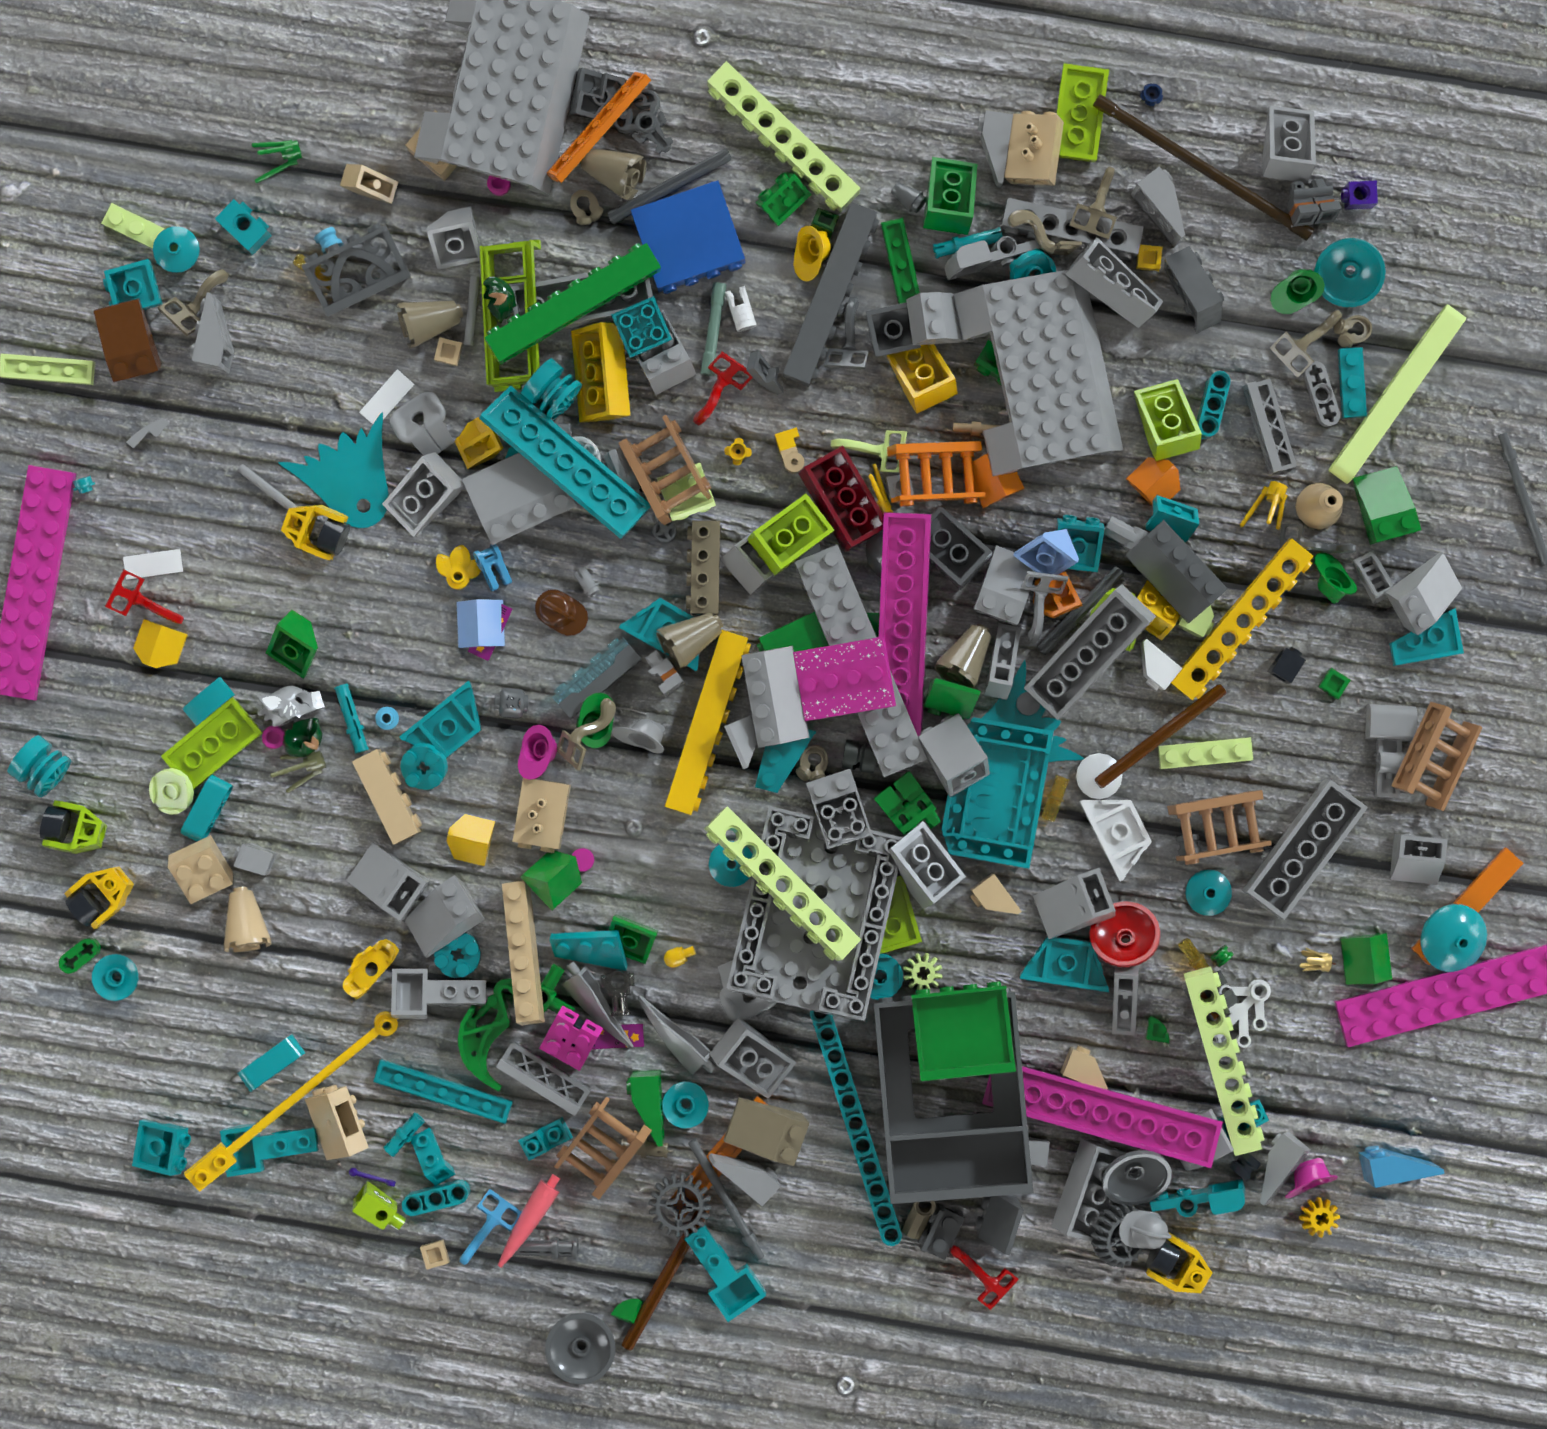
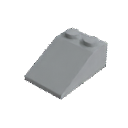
M1269 105L1262 156V177L1308 183L1316 166L1314 111Z
M1158 166L1137 183L1131 196L1170 244L1175 247L1185 236L1175 187L1172 182L1173 178L1167 170H1162Z
M928 292L919 293L906 299L913 345L974 341V339H962L953 298L954 294Z
M436 452L422 456L383 502V505L415 537L465 488L462 479Z
M995 546L972 611L1017 626L1030 590L1021 589L1027 571H1035L1014 557L1013 551ZM1034 577L1028 578L1026 584L1032 585Z
M1440 552L1385 591V594L1403 626L1414 634L1419 635L1438 621L1462 587L1444 553Z
M924 821L889 849L909 892L922 909L936 903L966 877Z
M454 875L434 888L404 920L423 954L428 958L485 920L464 882Z
M739 1018L735 1020L709 1053L717 1066L766 1098L772 1095L797 1063L757 1030Z

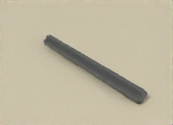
M723 149L607 213L609 220L612 224H615L632 215L631 209L658 201L731 161L729 151Z

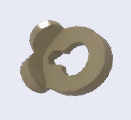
M578 190L572 195L570 206L576 217V223L589 225L592 221L595 222L601 217L603 208L599 206L598 200L593 193L588 190ZM580 197H587L590 200V216H587L584 210L578 208L577 201Z
M1361 315L1351 316L1346 320L1340 319L1334 326V332L1340 335L1338 338L1339 345L1343 348H1351L1353 344H1358L1368 339L1372 333L1370 320ZM1354 323H1359L1363 328L1361 335L1350 334L1347 331L1353 328Z
M818 745L805 749L800 759V766L796 769V774L801 780L807 781L810 779V781L826 777L824 773L828 765L826 751ZM811 754H818L821 757V763L816 765L815 771L811 772L809 770L810 763L808 762V757Z

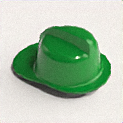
M1299 269L1293 271L1288 278L1274 287L1270 297L1271 305L1277 312L1282 314L1297 312L1321 297L1325 287L1324 280L1317 272L1312 270Z
M1323 552L1316 554L1314 561L1320 573L1317 586L1321 593L1332 603L1339 602L1346 594L1352 595L1356 593V584L1336 558Z
M601 692L588 696L580 709L576 727L578 728L597 721L601 716L600 706L603 699H612L607 694ZM614 718L604 729L584 736L581 741L591 748H599L605 745L611 737Z

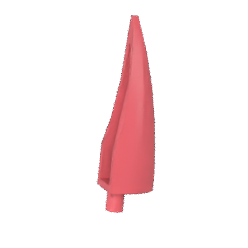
M552 1174L547 1183L542 1180L538 1183L511 1232L498 1263L500 1268L526 1241L558 1196L559 1191L555 1189L560 1180L558 1176Z

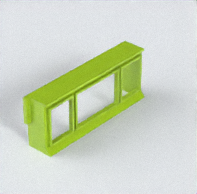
M539 239L480 246L486 385L494 387V392H504L510 386L516 390H522V385H525L540 367L539 345L537 343L527 349L528 375L500 377L499 363L485 342V337L488 336L487 332L497 326V319L487 307L490 300L483 298L486 291L483 282L488 277H495L494 255L522 252L523 275L499 278L507 284L524 283L525 313H527V308L536 303L534 250H541V240Z

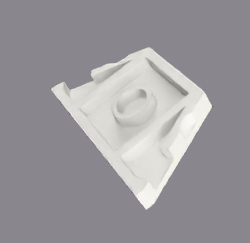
M1079 801L1118 881L1124 880L1125 875L1136 864L1141 854L1152 842L1132 801Z

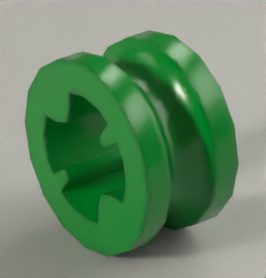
M1226 945L1220 947L1210 957L1212 961L1215 960L1217 962V967L1224 965L1234 954L1232 951H1227L1228 947Z

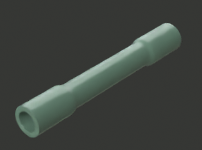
M713 282L709 324L700 372L701 375L714 376V372L708 369V366L717 357L716 349L727 286L720 282Z

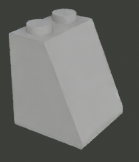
M959 713L954 716L945 717L939 725L934 728H926L918 736L925 755L950 797L990 774L988 757Z

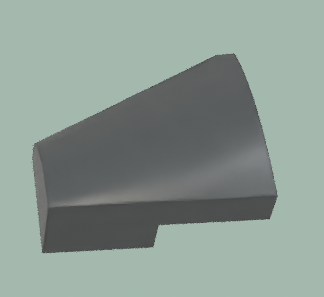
M579 68L569 114L594 119L611 100L617 89L625 83V78Z

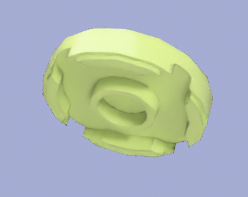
M174 768L161 770L152 777L149 784L150 799L153 804L156 803L159 807L158 809L163 813L169 815L179 814L189 808L193 801L194 791L192 783L188 776L180 770Z

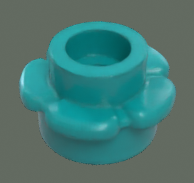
M91 476L74 480L75 488L73 490H78L79 494L93 490L92 485H95V482L92 481Z

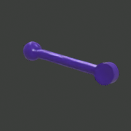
M356 1168L349 1170L351 1177L360 1176L395 1187L396 1181L359 1172Z

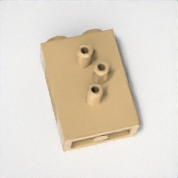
M1022 111L1021 114H1013L1004 176L1010 184L1055 186L1064 124L1057 113L1044 112L1043 115L1031 111Z
M523 778L512 841L518 843L517 847L531 849L532 845L541 846L540 851L554 853L555 849L561 848L571 785Z
M335 1084L312 1091L313 1096L306 1098L305 1102L326 1160L350 1157L369 1148L362 1128L365 1127V1122L362 1119H358L357 1110L353 1106L356 1103V1097L349 1095L347 1086L337 1088Z

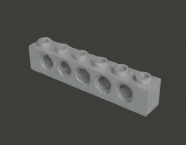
M1008 198L1006 201L1000 228L1007 235L1018 236V234L1027 235V238L1030 240H1036L1032 226L1021 224L1012 227L1008 224V217L1016 210H1028L1037 215L1042 224L1044 221H1050L1054 224L1053 230L1045 229L1047 238L1055 244L1059 241L1082 242V245L1076 250L1083 251L1094 241L1089 238L1088 232L1075 228L1077 231L1076 235L1067 234L1065 227L1070 225L1074 214L1073 211ZM1076 213L1074 222L1086 226L1090 215ZM1100 217L1096 230L1104 234L1109 233L1112 220ZM1115 221L1110 238L1106 239L1099 236V240L1115 255H1118L1119 259H1135L1139 252L1144 227ZM1111 236H1119L1122 240V244H1113L1111 242Z

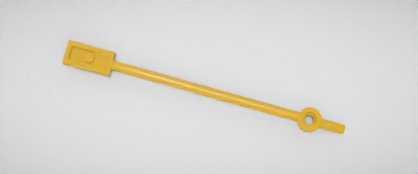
M389 1011L377 1014L374 1018V1028L227 1148L220 1142L184 1172V1176L199 1192L202 1191L237 1162L233 1154L377 1036L392 1035L397 1030L398 1018L391 1017V1012ZM390 1022V1026L383 1028V1023Z

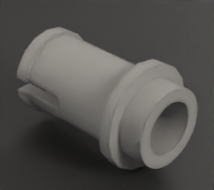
M585 566L578 569L579 572L575 571L573 573L583 588L584 595L591 597L600 591L598 588L599 584L594 582Z

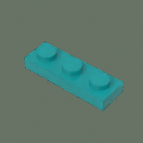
M1363 347L1341 348L1338 350L1342 419L1364 418L1367 416Z

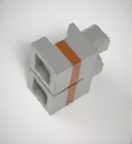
M657 650L645 658L651 666L648 672L652 676H660L664 683L658 687L666 697L685 684L669 659L663 660Z

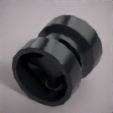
M1245 1153L1239 1155L1237 1161H1233L1229 1167L1247 1182L1251 1177L1252 1171L1258 1169L1261 1163L1251 1154Z

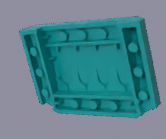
M973 717L967 727L988 757L990 774L951 797L947 796L942 832L948 853L1030 869L1054 731Z

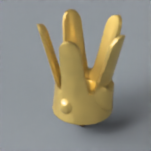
M1306 948L1308 951H1301L1302 955L1308 957L1306 959L1308 963H1301L1299 965L1301 968H1306L1302 971L1321 970L1329 972L1331 966L1336 965V963L1332 962V955L1329 953H1319L1309 948Z

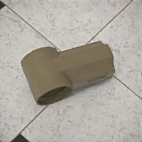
M930 1201L931 1203L927 1208H921L918 1205L919 1202H913L901 1232L910 1238L919 1240L930 1216L935 1211V1201Z

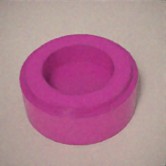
M490 175L487 180V186L492 194L503 196L509 192L511 182Z
M279 726L267 727L262 733L264 745L271 749L282 747L285 731Z
M580 848L572 854L577 859L579 871H587L593 866L595 858L589 849Z

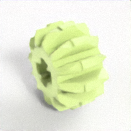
M916 953V962L911 958L907 959L912 967H903L904 971L911 972L904 976V980L913 979L908 985L910 988L914 987L916 983H918L917 990H921L922 985H925V989H930L929 983H932L935 987L938 986V983L933 979L934 977L942 979V974L935 973V971L941 970L942 966H933L937 961L936 957H933L928 962V953L924 954L923 960H921L919 953ZM920 967H924L925 970L929 969L925 978H922L921 975L917 976V973L920 972Z

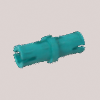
M414 1112L402 1127L396 1129V1134L383 1147L384 1150L392 1157H395L399 1150L413 1139L412 1136L425 1123L424 1119Z

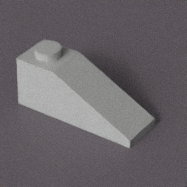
M986 110L984 118L979 117L977 131H981L980 139L996 188H1001L1004 179L1013 114Z
M998 623L984 695L1007 700L1013 683L1021 627Z
M1139 965L1133 967L1115 966L1112 1034L1133 1036L1136 1034Z
M1290 1132L1277 1134L1271 1142L1273 1147L1268 1155L1260 1200L1263 1206L1270 1204L1311 1150Z
M713 1153L708 1156L715 1168L761 1206L781 1187L777 1180L778 1174L769 1166L764 1168L760 1163Z

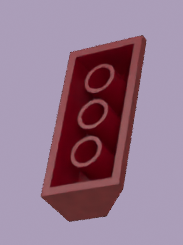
M844 446L808 464L798 473L819 510L834 529L833 534L845 553L883 530L884 514Z

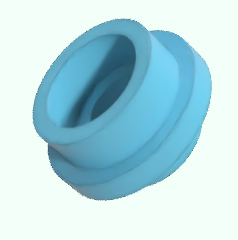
M383 707L376 714V723L384 730L393 729L399 722L398 712L392 707ZM385 714L391 716V720L388 723L383 721Z

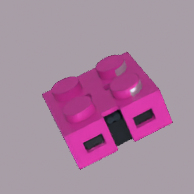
M562 1006L539 1049L580 1071L603 1028L588 1019L584 1021L578 1018L579 1014Z

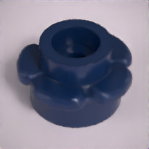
M1152 83L1144 86V90L1140 93L1141 100L1145 101V104L1148 106L1159 104L1163 99L1162 88Z

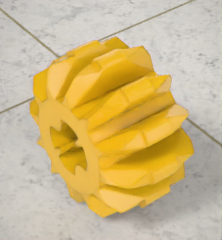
M1316 1197L1315 1204L1310 1199L1307 1200L1309 1207L1302 1206L1301 1210L1305 1214L1299 1216L1301 1221H1305L1302 1224V1228L1304 1230L1309 1229L1308 1233L1311 1236L1317 1232L1318 1237L1323 1238L1324 1231L1328 1235H1332L1331 1226L1338 1228V1225L1334 1222V1220L1340 1219V1215L1335 1213L1338 1208L1335 1205H1331L1329 1199H1325L1322 1202L1320 1197ZM1316 1215H1323L1324 1217L1322 1220H1317Z

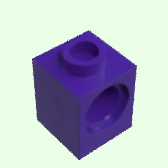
M1377 180L1348 182L1344 189L1341 190V202L1344 203L1345 210L1372 209L1378 204ZM1354 191H1360L1363 195V200L1356 199Z

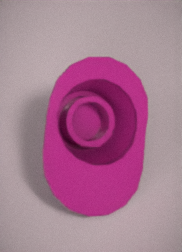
M532 726L523 737L518 759V770L525 779L532 780L540 777L546 771L549 762L556 756V741L545 726Z
M1321 1158L1304 1161L1294 1172L1295 1189L1286 1194L1285 1198L1295 1197L1316 1186L1332 1182L1338 1176L1329 1173Z

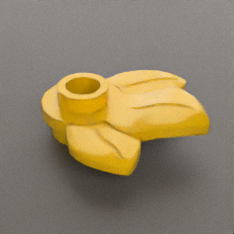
M464 545L454 548L450 557L437 554V571L446 577L447 584L453 589L460 590L465 588L469 580L478 577L481 572L476 561L471 560L470 553ZM459 574L462 576V579L455 580L454 576Z

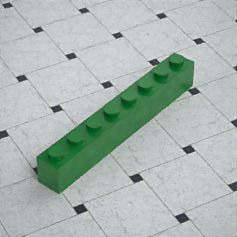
M638 243L628 249L629 253L625 256L617 255L610 259L608 266L602 269L597 267L588 273L589 277L582 281L580 278L572 281L567 285L569 288L563 292L559 290L553 292L547 297L548 301L542 304L537 302L527 308L528 312L524 315L516 314L507 320V325L501 328L495 326L487 332L488 336L485 337V342L499 365L659 273L661 266L648 244L645 243L641 246Z

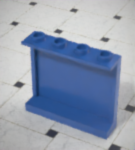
M719 180L631 209L642 245L648 244L661 266L660 272L653 276L658 293L664 292V294L676 291L677 286L683 284L692 286L699 282L698 279L704 277L712 279L721 275V271L727 269L730 272L742 268V264H745V256Z

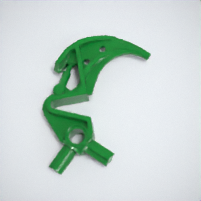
M554 963L543 982H541V990L548 996L547 1002L543 1003L544 1012H547L549 1009L558 1014L562 1006L574 1011V1007L556 997L557 993L554 989L565 970ZM509 978L498 981L494 987V994L488 997L486 1005H483L477 1011L478 1014L474 1018L471 1017L477 1007L475 1005L470 1006L460 1023L458 1033L459 1052L466 1068L480 1081L497 1091H500L502 1085L489 1074L487 1070V1055L493 1041L510 1026L509 1023L512 1021L504 994V989L506 988L513 995L512 979ZM491 1008L498 1010L497 1017L493 1022L480 1026L476 1025V1021L481 1016L483 1017ZM480 1032L481 1037H477L476 1033ZM472 1051H476L477 1055L473 1056Z

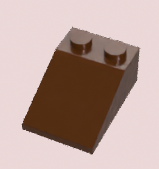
M139 298L94 310L105 360L113 382L152 373L160 369L162 363Z

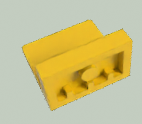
M1147 580L1137 599L1156 616L1145 630L1162 641L1174 628L1181 615Z

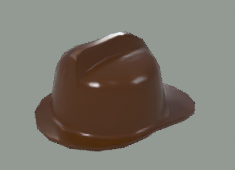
M556 589L547 590L536 601L535 612L538 619L555 631L571 636L580 633L586 627L588 613L585 607L564 592Z

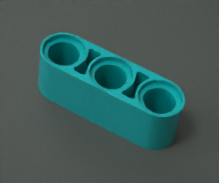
M1224 371L1213 373L1206 381L1196 420L1202 433L1201 439H1209L1219 430L1231 382L1229 375ZM1214 378H1220L1223 381L1222 388L1214 386ZM1208 400H1214L1217 403L1218 408L1216 411L1208 408ZM1203 422L1210 423L1212 426L1211 433L1203 431Z
M212 774L203 786L180 833L195 842L208 837L233 789V785Z
M291 1034L237 1074L248 1090L252 1092L304 1055L305 1051L293 1034Z
M455 1180L412 1191L404 1198L402 1210L406 1215L416 1216L459 1205L465 1202L470 1195L471 1189L466 1181ZM461 1187L465 1195L463 1197L455 1196L453 1188ZM431 1193H439L442 1197V1202H433ZM410 1198L416 1199L419 1202V1208H411L408 1200Z

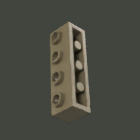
M692 520V526H688L687 540H692V549H687V563H691V572H687V586H691V595H686V609H691V615H704L707 613L719 615L720 521Z

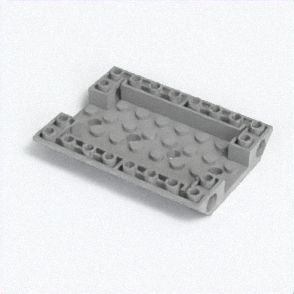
M769 806L761 840L813 892L818 886H822L827 890V896L821 900L861 941L843 960L829 959L824 954V948L819 943L807 944L804 941L803 936L807 931L802 926H796L790 920L791 915L785 909L783 911L780 910L773 903L774 898L769 893L764 894L756 886L758 882L752 877L726 989L751 997L832 1016L865 1021L898 874V867L889 849L903 837L871 830V836L837 846V851L834 854H828L824 850L825 840L819 822L814 820V816ZM761 863L759 866L761 874L768 875L769 867L765 863ZM780 879L776 882L778 891L784 892L786 889L785 882ZM795 896L793 898V905L800 909L802 907V899ZM812 912L809 917L810 922L813 925H817L819 917L816 913ZM831 929L826 933V937L830 942H833L836 938L835 932ZM796 977H803L806 980V987L803 990H797L793 986V980Z

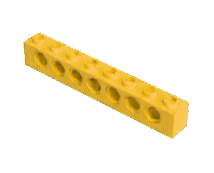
M1289 538L1212 629L1210 634L1181 666L1183 669L1173 679L1171 684L1189 699L1193 700L1195 697L1199 699L1207 690L1204 686L1209 680L1214 681L1220 675L1222 670L1219 668L1224 662L1229 663L1236 656L1237 652L1235 649L1240 643L1245 645L1251 638L1252 634H1250V631L1255 626L1260 627L1267 618L1266 612L1270 608L1275 609L1282 601L1280 597L1285 590L1289 592L1297 583L1295 579L1300 572L1304 574L1312 565L1310 560L1313 558V555L1295 540ZM1286 560H1290L1293 563V570L1288 574L1282 569V564ZM1271 578H1275L1278 581V588L1273 592L1267 588V582ZM1256 596H1260L1263 599V606L1258 610L1252 606V600ZM1245 614L1248 617V624L1241 628L1237 625V618L1239 615ZM1226 632H1230L1233 635V642L1230 645H1224L1221 640ZM1211 650H1215L1218 653V660L1215 663H1209L1206 658L1207 653ZM1196 668H1200L1203 671V678L1199 681H1194L1191 677L1192 671Z

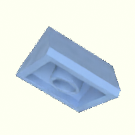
M1067 529L1043 533L1013 554L1014 557L1033 571L1054 575L1062 573L1078 563L1079 560Z
M476 599L457 602L458 648L505 646L504 629L501 634V604H503V600Z

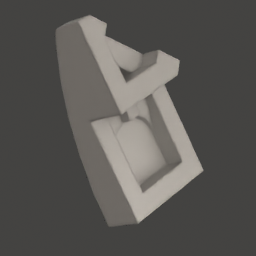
M165 418L152 422L135 433L126 443L135 448L149 432L158 437L169 422Z

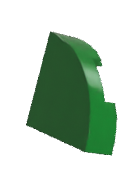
M1149 1016L1145 1039L1169 1043V1034L1164 1024L1158 1019Z
M640 1299L625 1300L615 1307L611 1315L614 1318L634 1324L643 1302Z

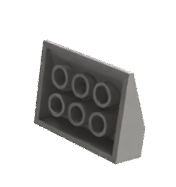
M520 453L462 478L492 545L576 507V502L572 497Z
M1081 1138L1051 1227L1067 1236L1091 1242L1094 1238L1090 1234L1095 1232L1093 1225L1099 1221L1097 1216L1102 1217L1104 1215L1103 1209L1110 1210L1111 1205H1118V1203L1110 1200L1103 1190V1174L1115 1159L1126 1154V1152Z

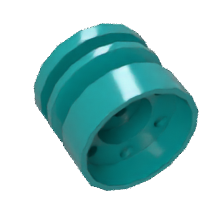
M550 358L531 376L522 389L521 394L533 405L543 400L539 410L543 413L548 411L546 416L553 421L572 405L582 388V383L576 380L571 384L574 378L571 374L560 379L564 368L553 358Z
M37 735L29 740L15 755L8 767L7 773L19 783L29 779L27 789L34 790L36 796L43 797L63 779L71 765V759L67 756L62 757L60 750L50 754L52 744L40 735Z

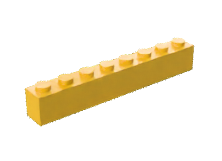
M722 630L665 804L667 808L692 815L693 811L698 812L702 800L698 798L700 789L705 790L709 778L705 776L707 766L711 768L713 766L716 754H713L712 751L714 745L719 746L723 734L719 729L721 723L726 724L730 710H727L726 707L728 701L733 702L737 688H734L733 685L736 678H741L744 669L740 665L741 655L748 654L751 644L747 643V637Z

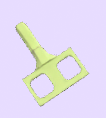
M886 430L884 443L880 445H872L849 439H833L830 446L833 449L844 446L848 450L879 456L882 459L881 472L900 473L899 460L895 470L886 469L887 447H889L891 434H901L900 444H906L907 432Z

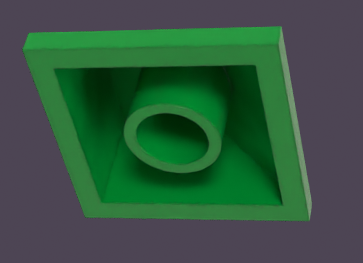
M291 610L276 625L265 653L303 679L306 677L318 649L311 622L294 610Z

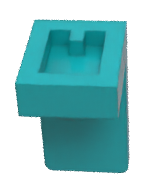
M427 1128L412 1136L411 1143L423 1173L429 1181L436 1186L456 1175L453 1167L444 1159L431 1128Z

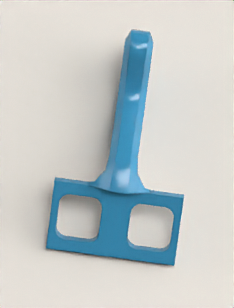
M491 1189L487 1191L476 1207L487 1215L486 1222L460 1257L459 1262L463 1265L470 1261L495 1226L501 1225L508 1231H511L521 1214L519 1209ZM488 1195L498 1201L494 1211H489L482 1204ZM506 1209H510L517 1215V1219L512 1225L507 1224L501 1218Z

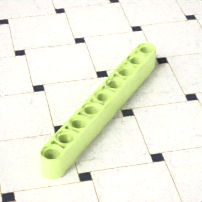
M1448 304L1440 311L1328 469L1329 472L1346 484L1354 478L1465 322L1466 317Z

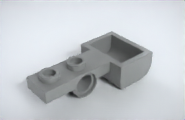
M1009 236L1000 238L992 246L991 252L986 241L971 243L962 246L946 262L945 273L947 279L952 280L1000 263L1002 266H1007L1022 254L1041 248L1037 239L1017 245L1016 241ZM1000 245H1003L1007 248L1008 254H1005L1000 250Z
M1381 704L1366 705L1365 739L1377 740L1374 797L1400 798V790L1391 785L1404 759L1402 741L1412 742L1417 731L1416 707Z
M392 969L391 1017L398 1019H426L427 1005H440L442 1007L486 1005V980H428V969Z

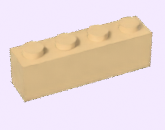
M376 749L352 761L393 845L420 833L419 827L422 826L418 815H413L409 807L412 805L410 798L406 793L403 794L399 787L402 784L396 772L392 773L389 767L391 761L385 751L382 752L381 749Z

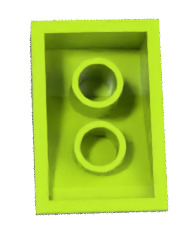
M1178 379L1134 391L1147 442L1155 461L1200 449L1202 433Z
M806 493L753 531L747 540L774 576H776L831 534L834 529Z

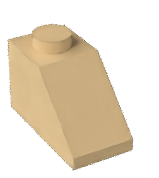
M346 164L340 186L356 194L392 204L398 181L364 165Z
M993 873L970 889L973 893L970 898L978 908L982 905L986 910L1013 914L1022 912Z
M1079 1045L1077 1049L1070 1047L1060 1073L1078 1082L1108 1089L1096 1059L1090 1055L1091 1050Z

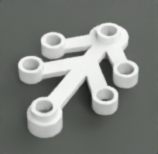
M1261 979L1253 980L1247 987H1231L1224 984L1218 989L1220 994H1222V989L1227 987L1229 990L1232 989L1236 996H1247L1241 1003H1236L1229 1008L1231 1014L1228 1016L1231 1018L1232 1025L1238 1021L1239 1034L1236 1040L1242 1048H1246L1251 1044L1248 1032V1009L1253 1004L1255 1006V1017L1252 1020V1027L1258 1031H1263L1267 1027V1021L1264 1018V1001L1269 998L1271 989L1269 984ZM1260 986L1262 993L1256 995L1254 992L1255 988ZM1261 1019L1263 1026L1257 1028L1256 1021ZM1217 1034V1035H1215V1036H1214L1215 1042H1216V1043H1221V1042H1222V1041H1221V1038H1222L1224 1035H1222V1034ZM1242 1036L1247 1037V1043L1244 1045L1240 1043Z

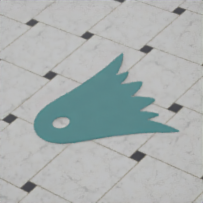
M383 412L375 420L367 437L363 429H360L356 444L347 434L342 432L338 441V451L325 444H318L320 461L310 456H304L308 466L292 462H278L282 467L307 484L329 508L348 516V520L345 523L350 524L352 527H371L378 523L387 511L383 505V502L389 496L382 450ZM361 499L368 500L371 505L369 511L365 513L357 509V503Z
M1026 660L1023 661L1013 678L1012 688L1007 700L999 698L981 718L1055 731L1061 723V720L1055 718H1041L1046 710L1041 704L1038 711L1032 715H1023L1018 711L1016 707L1017 698L1022 693L1028 692L1024 689L1026 683ZM1053 736L1049 762L1085 759L1079 754L1059 746L1066 741L1065 738Z

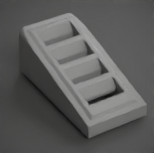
M1371 551L1354 559L1352 563L1373 604L1388 598L1385 591L1394 586L1375 552ZM1372 560L1373 564L1363 569L1362 565ZM1376 569L1377 573L1370 576L1367 575V573ZM1378 578L1381 579L1380 582H1378V583H1376V584H1374V585L1372 584V581H1374V580H1376V579H1378ZM1382 587H1385V589L1380 592L1376 591Z

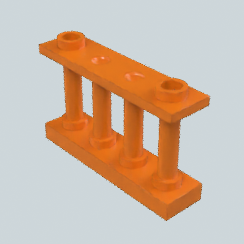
M981 441L894 444L887 447L888 457L896 456V460H899L901 495L891 498V503H900V507L913 506L914 502L964 500V504L978 503L979 498L986 497V492L974 491L972 457H974V453L982 451ZM953 454H960V458H963L965 493H953L951 468ZM931 455H939V459L942 460L944 494H932L929 460L932 458ZM910 456H918L920 460L923 494L911 495L908 466Z

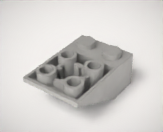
M207 292L206 298L202 299L200 305L202 316L201 320L197 321L195 327L197 338L190 349L191 361L204 369L229 374L234 349L221 301Z
M664 310L661 311V314L673 340L635 356L655 395L697 375Z
M851 769L806 783L827 849L872 835Z
M372 842L347 879L356 889L399 921L406 918L430 883V880L374 842Z
M1100 868L1076 875L1033 896L1048 939L1115 917V908Z

